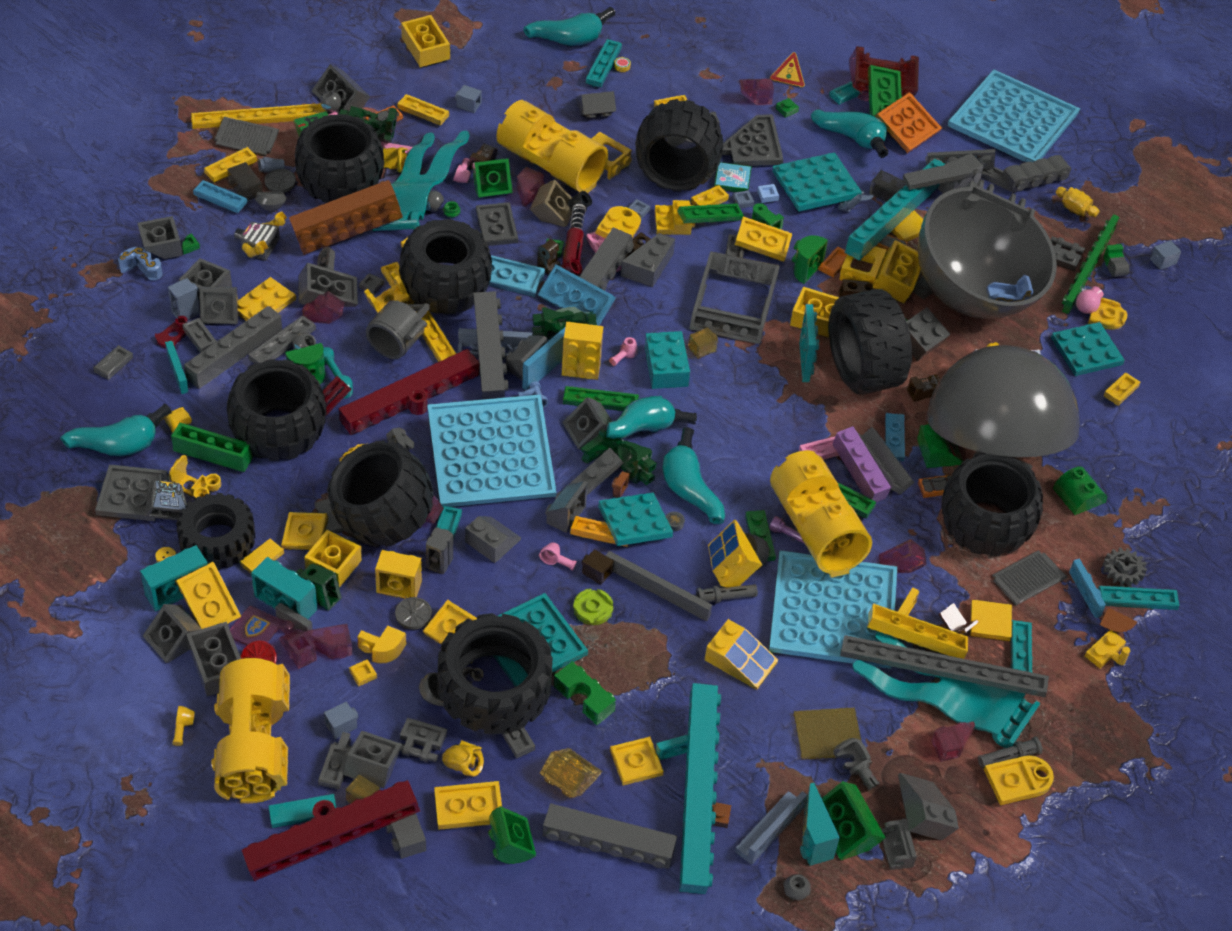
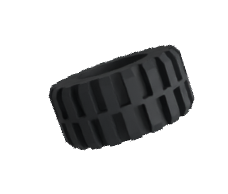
M209 493L205 494V497L201 498L199 496L195 498L194 502L190 501L185 506L186 509L183 508L176 523L181 552L196 545L206 559L207 564L214 562L217 569H221V567L225 566L227 568L232 567L235 562L238 564L243 560V556L247 557L251 552L250 549L254 547L256 536L253 514L248 505L244 504V501L241 499H235L230 494L226 496L223 493H217L216 495ZM213 525H226L232 528L229 533L220 537H206L200 534L204 529Z

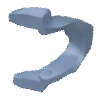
M858 194L851 200L840 202L838 209L850 212L859 202L869 200L874 196Z

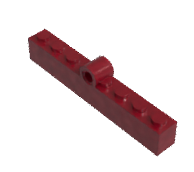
M468 349L463 350L338 408L339 421L349 434L353 435L406 409H409L415 415H422L428 410L429 398L442 394L446 390L459 386L461 383L478 376L479 362Z
M409 781L397 782L390 788L378 790L363 799H356L351 804L342 808H335L329 800H321L314 805V817L310 821L301 825H294L289 830L280 834H273L268 839L258 843H251L241 850L253 880L256 881L418 813L420 808Z

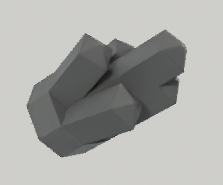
M394 428L386 434L388 443L394 442L407 450L414 448V442L407 436L404 429Z

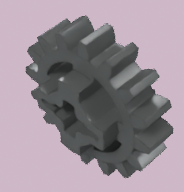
M1120 547L1118 552L1113 549L1111 554L1107 553L1103 562V572L1108 573V579H1114V584L1118 581L1120 586L1126 583L1128 587H1131L1132 583L1138 585L1139 581H1143L1147 568H1145L1147 563L1141 562L1143 557H1137L1136 551L1130 553L1129 548L1123 551Z

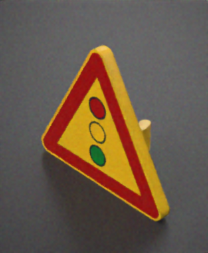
M793 52L770 76V79L804 87L805 83L797 54Z

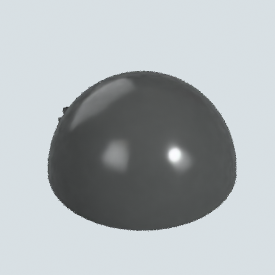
M982 179L979 180L977 185H974L975 182L971 181L967 187L945 192L928 209L921 224L918 237L920 269L934 295L952 310L980 319H997L1015 315L1039 301L1054 282L1057 262L1054 247L1047 232L1034 217L1035 209L1029 210L1025 208L1026 199L1024 198L1016 204V195L1013 193L1008 200L994 194L993 184H990L986 190L983 189L984 180ZM1023 275L1029 276L1033 288V294L1029 299L1017 302H1004L988 298L986 287L990 283L999 282L1016 285Z
M995 345L984 347L959 359L944 373L936 385L927 411L928 424L941 437L961 447L986 454L1007 457L1045 456L1069 448L1079 437L1080 415L1077 399L1067 378L1055 364L1043 355L1020 346Z

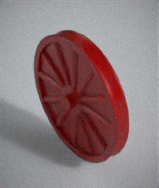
M265 641L249 643L243 649L240 656L241 659L258 658L275 664L277 661L275 649Z

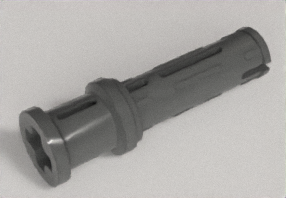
M756 584L719 588L718 586L708 589L696 588V596L708 603L714 602L715 604H718L721 600L757 597L758 595Z
M1034 736L1031 740L1025 742L1017 741L1011 747L978 755V763L984 769L985 765L1033 754L1041 755L1042 745L1038 737Z

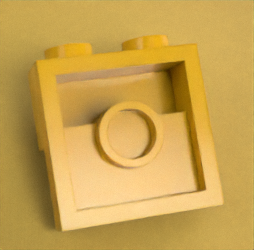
M673 200L672 205H655L656 234L691 235V230L695 228V223H683L677 212L679 206H694L690 205V200Z

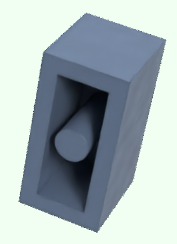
M185 278L168 286L171 312L177 319L178 316H185L189 320L200 314V301L197 296L199 290L195 283L192 284L188 278Z

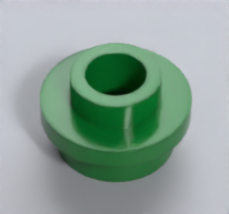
M447 202L443 207V213L447 217H456L460 214V207L456 202Z

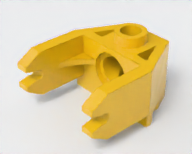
M395 271L390 273L395 285L382 292L376 298L370 293L369 289L364 291L368 302L377 313L389 301L395 300L408 304L410 296L407 294L402 280Z

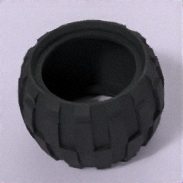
M675 99L669 100L667 104L661 103L652 109L639 126L635 141L636 159L639 168L643 169L644 176L662 189H670L673 192L697 189L700 184H704L712 177L720 164L723 153V136L720 125L715 116L710 115L707 108L695 104L694 101H679ZM665 137H683L692 141L696 146L688 149L676 148L669 144Z
M345 114L327 115L310 122L309 126L303 128L300 133L294 153L296 172L301 184L309 192V195L315 199L322 200L324 203L378 184L384 168L383 147L374 128L370 124H366L363 119Z
M445 219L432 220L424 225H419L408 236L400 253L399 273L407 294L414 301V304H429V312L449 315L471 309L472 305H474V293L486 292L491 280L492 258L489 246H487V242L478 230L471 228L469 224ZM438 263H451L454 265H441Z
M274 359L265 360L258 364L255 363L247 367L245 372L240 373L236 377L231 391H229L226 407L229 427L235 439L250 445L253 456L260 459L266 458L269 461L293 459L298 457L299 454L310 450L315 441L321 436L327 413L323 390L315 376L309 372V369L303 365L294 364L293 361ZM278 409L292 412L280 417L262 416L269 411Z
M375 441L358 447L351 453H348L331 474L332 478L328 483L327 492L335 519L350 536L364 544H369V546L379 547L385 545L387 547L406 540L426 522L428 514L431 513L434 495L429 474L416 456L394 442Z
M985 453L977 454L972 459L967 458L947 480L941 504L945 527L948 533L954 536L955 542L962 547L970 549L973 553L980 555L988 554L990 556H1000L1002 553L1010 554L1020 548L1025 541L1027 542L1036 531L1043 512L1041 485L1036 480L1035 473L1030 467H1026L1021 463L1022 461L1014 457ZM976 503H992L1002 508L1006 513L990 512L979 507Z

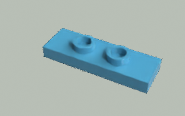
M204 180L193 190L195 196L236 213L247 204V198Z
M886 413L885 443L898 461L902 462L905 459L904 415Z
M1073 560L1069 573L1095 618L1101 617L1106 606L1101 597V592L1094 585L1091 574L1087 572L1081 560Z

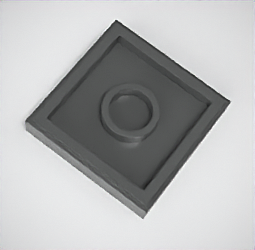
M200 286V320L208 324H238L237 287Z

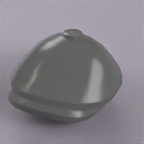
M282 191L257 192L255 200L263 209L275 212L283 206L286 196Z
M428 673L420 680V694L426 702L437 706H444V701H440L438 693V673Z

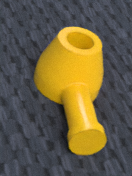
M178 706L175 733L172 744L175 746L183 745L184 727L193 725L195 711L184 706Z

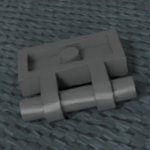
M1052 236L1051 242L1056 245H1053L1057 265L1075 271L1085 248L1079 246L1078 243L1074 242L1073 244L1064 241V238Z
M407 718L400 733V739L406 741V743L401 745L399 752L403 756L409 757L411 755L420 758V761L436 763L438 754L431 753V750H441L447 736V729ZM414 743L424 746L423 750L414 748Z

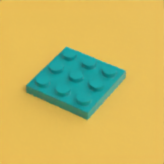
M813 304L805 305L799 339L802 382H810V376L814 375L813 363H816L817 352L815 350H819V339H816L818 326L815 325L817 312H814Z
M1100 322L1052 333V341L1075 376L1124 364L1123 356Z
M654 492L599 500L598 507L617 546L672 538L673 530Z

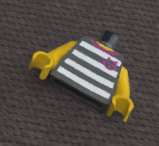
M278 212L274 217L275 219L270 222H251L246 230L236 229L234 237L241 241V249L249 258L257 257L263 261L267 260L280 240L279 226H283L287 219L283 212Z

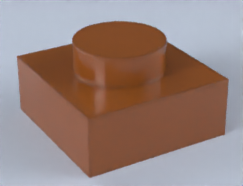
M622 471L619 477L614 478L612 482L613 497L619 498L623 495L628 487L629 473Z
M717 802L715 805L712 804V811L716 812L715 824L713 826L728 828L732 805Z

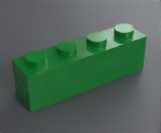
M179 422L171 435L173 451L241 472L246 471L253 459L250 445L246 444V442Z

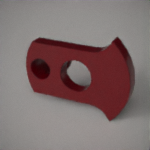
M178 316V319L176 318L175 322L163 332L155 334L156 342L161 347L166 348L165 342L172 341L176 349V344L187 335L183 330V324L187 323V318L185 316ZM171 332L179 333L177 336L174 337L169 336Z

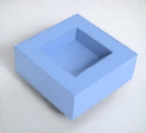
M774 184L758 186L757 192L762 203L779 200V194Z

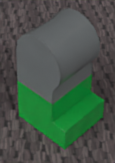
M1122 244L1106 246L1103 259L1112 277L1127 276L1129 274V264L1123 255L1124 248Z

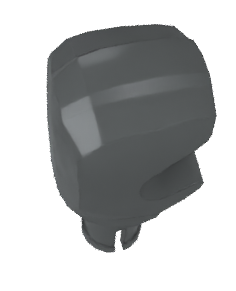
M847 739L833 749L837 759L849 758L852 760V762H846L842 768L850 770L851 776L859 775L868 791L880 784L869 769L872 760L860 739Z

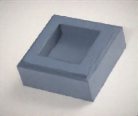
M749 190L732 194L734 203L738 204L740 209L754 206V200Z
M636 199L628 208L634 210L642 219L650 211L651 206Z

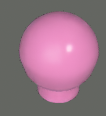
M1093 286L1091 289L1080 292L1076 297L1078 310L1084 314L1096 312L1104 295L1102 290Z

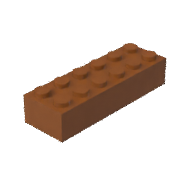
M389 180L289 217L303 255L403 218L396 194Z

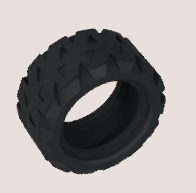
M874 289L838 298L830 312L828 333L833 360L843 382L854 393L859 395L902 385L906 381L911 368L912 346L906 319L896 300L883 289Z
M493 613L478 615L476 620L467 619L455 627V633H448L441 644V651L438 653V693L440 701H444V709L454 720L460 718L462 726L473 731L483 729L485 734H501L506 729H509V732H513L525 727L528 721L533 722L542 713L544 706L548 703L551 692L553 664L550 646L545 637L540 636L537 628L527 621L522 623L516 616L507 614L496 616ZM498 655L519 663L528 676L522 683L510 690L490 692L473 686L466 680L462 672L468 664L478 658Z

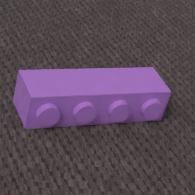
M852 426L837 432L833 446L862 494L876 502L886 499L891 486L855 428Z

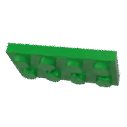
M874 65L868 67L870 115L875 117L879 112L902 98L900 71Z

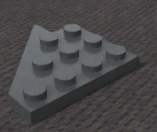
M773 114L756 115L723 143L722 155H731L732 164L737 165L783 164V155Z

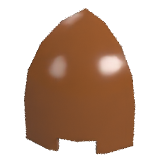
M1108 607L1099 625L1111 631L1126 632L1132 629L1137 621Z

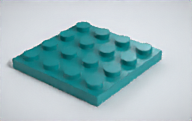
M835 152L773 166L772 172L798 212L851 200L858 194L862 195V191Z
M546 593L502 613L516 616L522 623L527 621L539 630L540 636L545 637L553 657L552 673L567 666L570 662H575L588 655V649ZM493 655L515 687L528 676L524 668L516 661L504 656Z

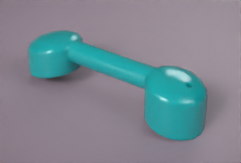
M323 347L325 364L329 366L335 377L338 376L352 389L343 399L351 397L353 394L351 378L342 375L334 362L333 349ZM342 387L336 395H338L344 389V387Z

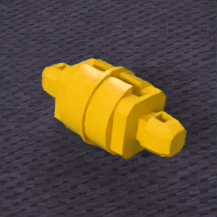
M1059 186L1057 188L1056 195L1062 199V204L1070 212L1083 217L1087 213L1091 217H1097L1100 211L1094 205L1092 206L1093 200L1085 192L1072 187L1068 191L1064 187Z

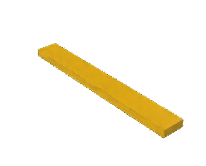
M321 103L191 113L192 129L220 127L224 117L255 124L290 122L294 119L325 112V110L322 108Z
M398 262L381 267V272L391 287L395 284L390 273L395 271L400 277ZM409 298L408 304H414V301ZM428 310L422 317L427 323L422 337L438 362L455 355L456 352Z

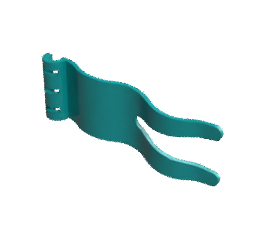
M468 131L460 132L453 142L442 146L436 153L428 172L424 175H420L422 159L426 149L433 145L434 133L425 134L422 142L412 147L406 157L401 175L394 183H391L403 218L372 229L373 231L415 229L420 225L419 220L424 218L430 190L435 185L440 184L447 176L455 152L460 146L468 142L470 136Z
M879 631L875 635V639L878 642L906 647L894 636L883 634ZM860 660L855 661L852 666L854 672L866 678L882 693L898 700L928 703L938 708L947 717L960 725L992 733L994 741L1004 748L1014 745L1040 706L1038 701H1035L1034 704L1027 702L1024 698L1026 694L917 671L914 672L938 677L940 682L907 683L896 680L880 669Z

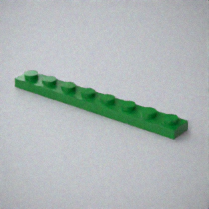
M1113 214L1110 220H1106L1103 227L1104 231L1101 230L1097 240L1099 241L1095 240L1091 250L1093 252L1089 251L1086 257L1087 262H1083L1080 268L1081 273L1078 272L1076 274L1075 284L1071 283L1069 287V295L1065 294L1062 304L1064 308L1062 312L1069 314L1073 308L1077 295L1084 288L1113 235L1119 216Z

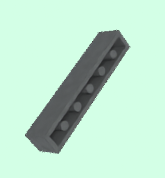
M496 291L474 293L482 399L505 398V391H508V380H504L503 376L507 374L506 363H502V358H505V347H501L500 343L504 341L503 330L499 331V325H502V315L498 314L497 310L501 309L500 298H496Z
M269 306L258 312L185 363L186 379L198 389L209 383L282 331L281 315Z
M551 803L543 824L542 835L552 841L559 840L567 842L571 846H582L594 852L601 851L609 853L614 857H624L637 863L644 862L656 868L667 869L670 868L677 840L676 835Z

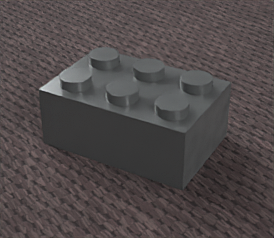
M227 621L186 634L188 647L207 697L219 693L220 672L223 667L230 662L241 659Z

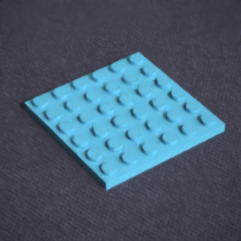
M993 69L948 121V126L1024 162H1034L1045 156L1079 114L1080 108Z
M541 395L427 405L440 508L443 506L453 507L556 497L557 492Z
M779 551L769 652L845 663L857 661L858 659L840 656L844 635L876 641L875 635L878 631L867 627L868 613L873 603L895 611L897 566L861 562L856 567L850 569L849 574L831 578L828 573L820 570L812 555ZM863 661L874 667L891 669V666Z

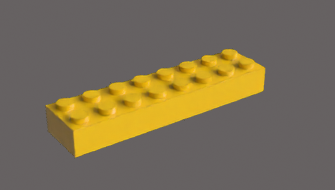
M874 603L868 613L867 627L872 630H877L883 634L894 636L897 639L937 651L943 655L964 659L968 652V636Z

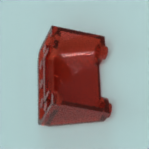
M856 46L849 58V70L853 88L857 91H869L868 67L874 65L900 71L902 97L909 92L913 96L916 95L918 92L919 75L918 56L911 55L910 60L904 61L901 58L899 62L870 58V53H864V47Z

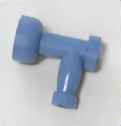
M532 382L529 385L530 389L518 392V396L541 395L543 408L549 404L547 397L542 395L540 391L541 385L539 382Z

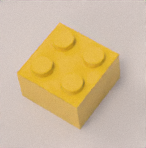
M326 530L305 555V569L310 564H316L335 572L340 588L362 561L361 546Z
M382 550L375 568L376 593L404 599L417 597L422 583L421 558L414 555H404L394 551Z

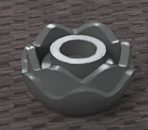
M801 874L790 875L784 881V892L792 900H803L811 892L809 880Z

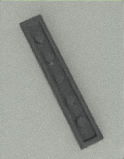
M608 551L605 555L614 561V573L705 621H708L710 618L712 604L611 551Z

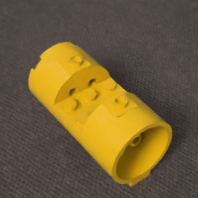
M518 100L506 110L504 114L507 116L502 124L499 123L496 138L498 144L532 164L535 163L547 170L553 177L579 192L586 191L589 193L596 187V183L603 174L608 161V150L605 146L577 130H568L556 123L553 116L527 101Z
M810 450L798 451L785 457V462L779 467L776 465L770 476L771 487L820 570L828 573L831 578L849 574L850 569L860 564L869 554L872 547L871 536L855 510L848 504L839 489L837 481L822 457Z
M245 658L230 662L220 672L219 694H217V703L214 704V710L224 723L229 724L230 735L218 742L216 749H214V758H212L211 764L212 769L215 771V791L226 800L232 797L240 799V803L264 802L275 797V792L281 790V786H287L288 747L281 737L274 738L271 736V725L277 723L282 718L283 712L289 711L290 674L283 664L276 665L264 659Z

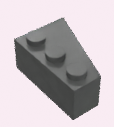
M660 233L622 260L621 276L653 287L674 254L675 239Z

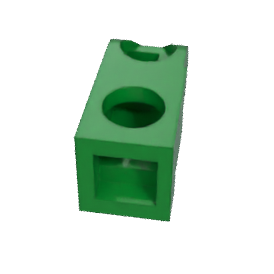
M761 203L753 206L752 220L778 229L783 228L784 217L781 214H773L766 205Z

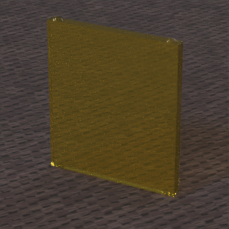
M855 707L794 711L793 713L802 760L836 758L833 749L838 744L850 738L861 740Z

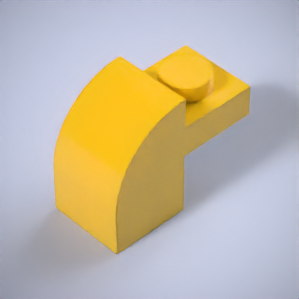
M388 625L380 638L362 630L357 636L358 648L365 653H372V661L375 663H388L395 660L406 646V633Z

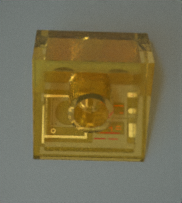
M566 748L551 752L539 774L545 777L547 783L553 786L556 785L562 789L561 792L564 795L572 798L582 795L601 775L602 770L572 749Z

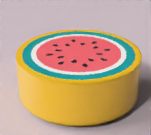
M619 57L615 60L614 68L617 71L627 72L630 70L631 62L628 58Z

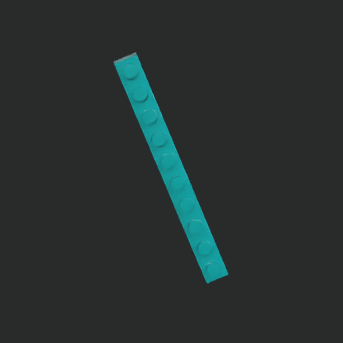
M933 159L924 169L944 166L945 163ZM940 184L911 190L905 185L849 236L845 253L860 261L927 199Z
M693 683L690 690L679 892L706 894L708 887H712L713 874L709 873V867L713 866L714 853L710 852V845H714L715 832H711V825L715 824L716 812L712 811V804H716L717 792L713 791V784L716 785L718 773L714 771V764L717 765L718 752H715V745L719 743V732H716V725L719 726L720 713H717V706L720 707L721 694H718L717 685Z

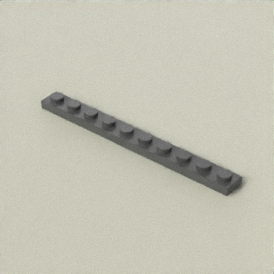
M844 635L840 654L843 657L1046 697L1049 676Z

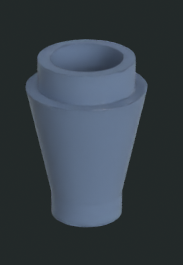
M262 157L258 159L259 172L266 174L275 169H284V160Z

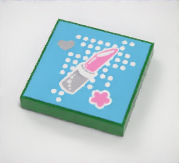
M720 162L717 167L715 186L719 185L724 191H748L752 166Z

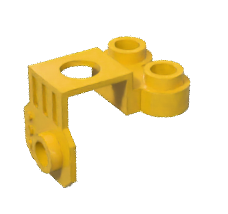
M186 455L178 458L169 472L170 481L180 483L183 492L194 497V499L199 496L205 497V494H209V490L214 492L221 487V478L217 474L201 475L199 479L187 475L186 467L188 462ZM191 481L195 483L191 489L184 488L186 482Z

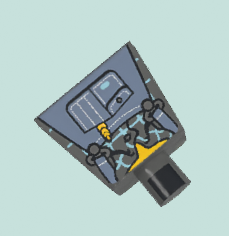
M160 474L157 477L158 481H154L148 489L145 517L177 520L183 508L186 509L185 506L187 505L182 485L170 482L168 474Z

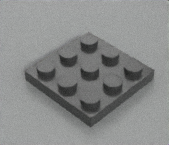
M109 465L95 509L96 515L155 521L156 518L145 517L147 493L152 483L156 480L158 481V475L168 474L167 470Z

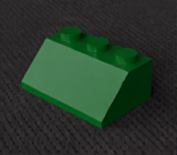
M842 781L822 797V801L840 837L836 849L840 860L870 851L886 838L855 784Z

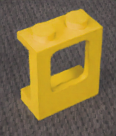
M601 132L591 138L603 146L609 145L623 153L616 160L607 161L605 170L608 171L607 179H612L623 168L630 165L632 161L631 149Z
M875 246L861 259V261L873 264L870 272L851 268L854 257L847 254L841 268L839 280L870 282L873 285L887 250Z

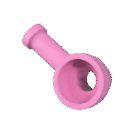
M463 159L462 164L456 170L453 181L468 183L471 172L467 170V167L470 166V159Z
M628 337L623 341L620 352L609 359L611 365L616 366L624 357L634 358L637 356L638 346L635 339Z
M553 542L543 547L539 554L540 559L548 565H554L558 562L570 568V570H574L577 563L575 560L572 561L561 556L559 545Z

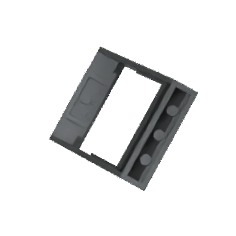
M710 251L689 329L760 344L780 265ZM709 273L770 285L761 318L701 306Z

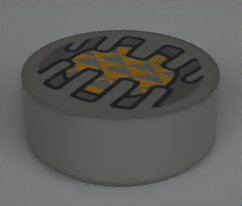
M674 511L666 515L673 531H679L684 527L685 518L681 513Z

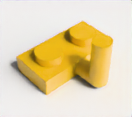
M1109 630L1086 652L1085 657L1101 669L1110 659H1113L1119 665H1124L1131 650L1129 647H1124L1126 644L1124 639Z

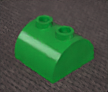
M508 158L473 163L474 186L478 197L512 193Z
M811 235L795 243L794 250L797 252L792 257V262L795 263L793 273L795 278L801 283L805 284L819 270V266L825 259L827 239Z
M322 343L285 352L286 360L293 361L294 364L303 365L309 369V372L315 376L319 384L324 381L325 361Z
M1075 467L1068 470L1058 478L1053 486V490L1074 516L1102 505L1107 501V495L1083 467Z
M501 806L493 810L489 815L491 829L488 833L495 842L496 848L493 849L495 858L508 864L521 863L534 858L536 852L528 819Z

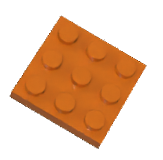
M910 92L875 116L885 124L890 135L907 153L923 144L942 129Z

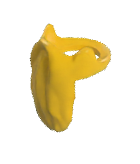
M403 147L383 148L384 168L397 169V172H402L407 157L405 151L408 149Z
M453 745L442 754V761L447 768L461 771L466 776L474 777L481 772L484 757L480 750L482 748L479 746ZM476 754L478 766L474 771H471L468 766L472 755Z

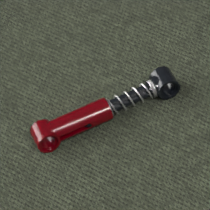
M581 191L568 200L572 216L570 227L566 234L562 265L560 266L576 276L582 273V266L580 264L584 238L582 220L585 218L584 214L587 208L592 205V199L586 191Z

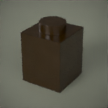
M595 549L590 554H586L581 562L582 574L600 585L613 573L614 561Z

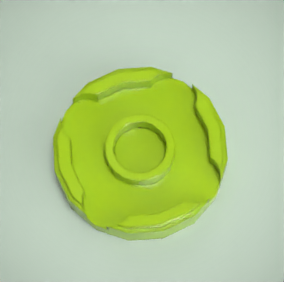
M586 589L575 597L573 604L574 614L584 624L600 625L607 622L612 616L613 600L603 590Z

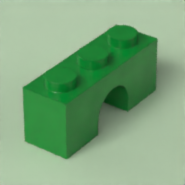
M573 661L554 675V688L567 699L575 694H584L588 697L583 701L582 713L596 725L600 724L615 711L616 699L613 694L604 690L596 679H592L581 666H577Z

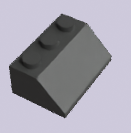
M331 64L312 90L320 100L322 95L327 92L334 91L338 93L341 97V106L335 111L337 114L340 113L341 109L350 111L351 106L362 109L370 98L346 72Z

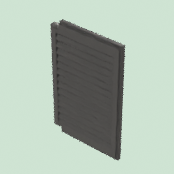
M224 117L214 140L216 145L237 150L248 147L254 154L266 156L272 150L279 129Z
M1039 550L992 575L994 578L993 582L1015 606L1067 578L1056 564Z

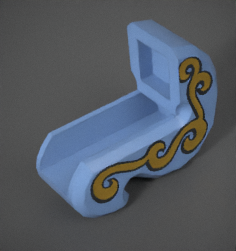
M133 247L119 255L118 262L121 273H125L138 266L149 280L155 281L162 277L160 260L158 258L152 260L151 253L146 251L144 247Z
M1023 275L1016 285L999 282L990 283L986 287V292L989 299L1017 302L1029 299L1033 294V288L1029 276Z

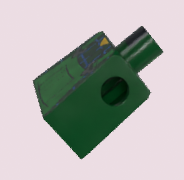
M310 564L305 570H297L298 576L305 580H310L314 584L317 604L327 611L342 598L335 572L316 564Z

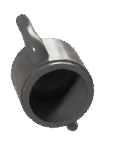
M395 300L389 301L366 327V337L371 346L387 358L399 359L403 357L424 333L427 323L422 317L429 310V304H407Z

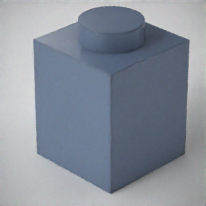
M463 85L455 95L456 107L475 113L482 104V91Z
M1170 240L1154 246L1150 259L1162 270L1177 264L1181 251Z
M347 701L324 712L325 725L334 739L341 737L342 732L349 733L357 729L358 713L354 707L351 708Z

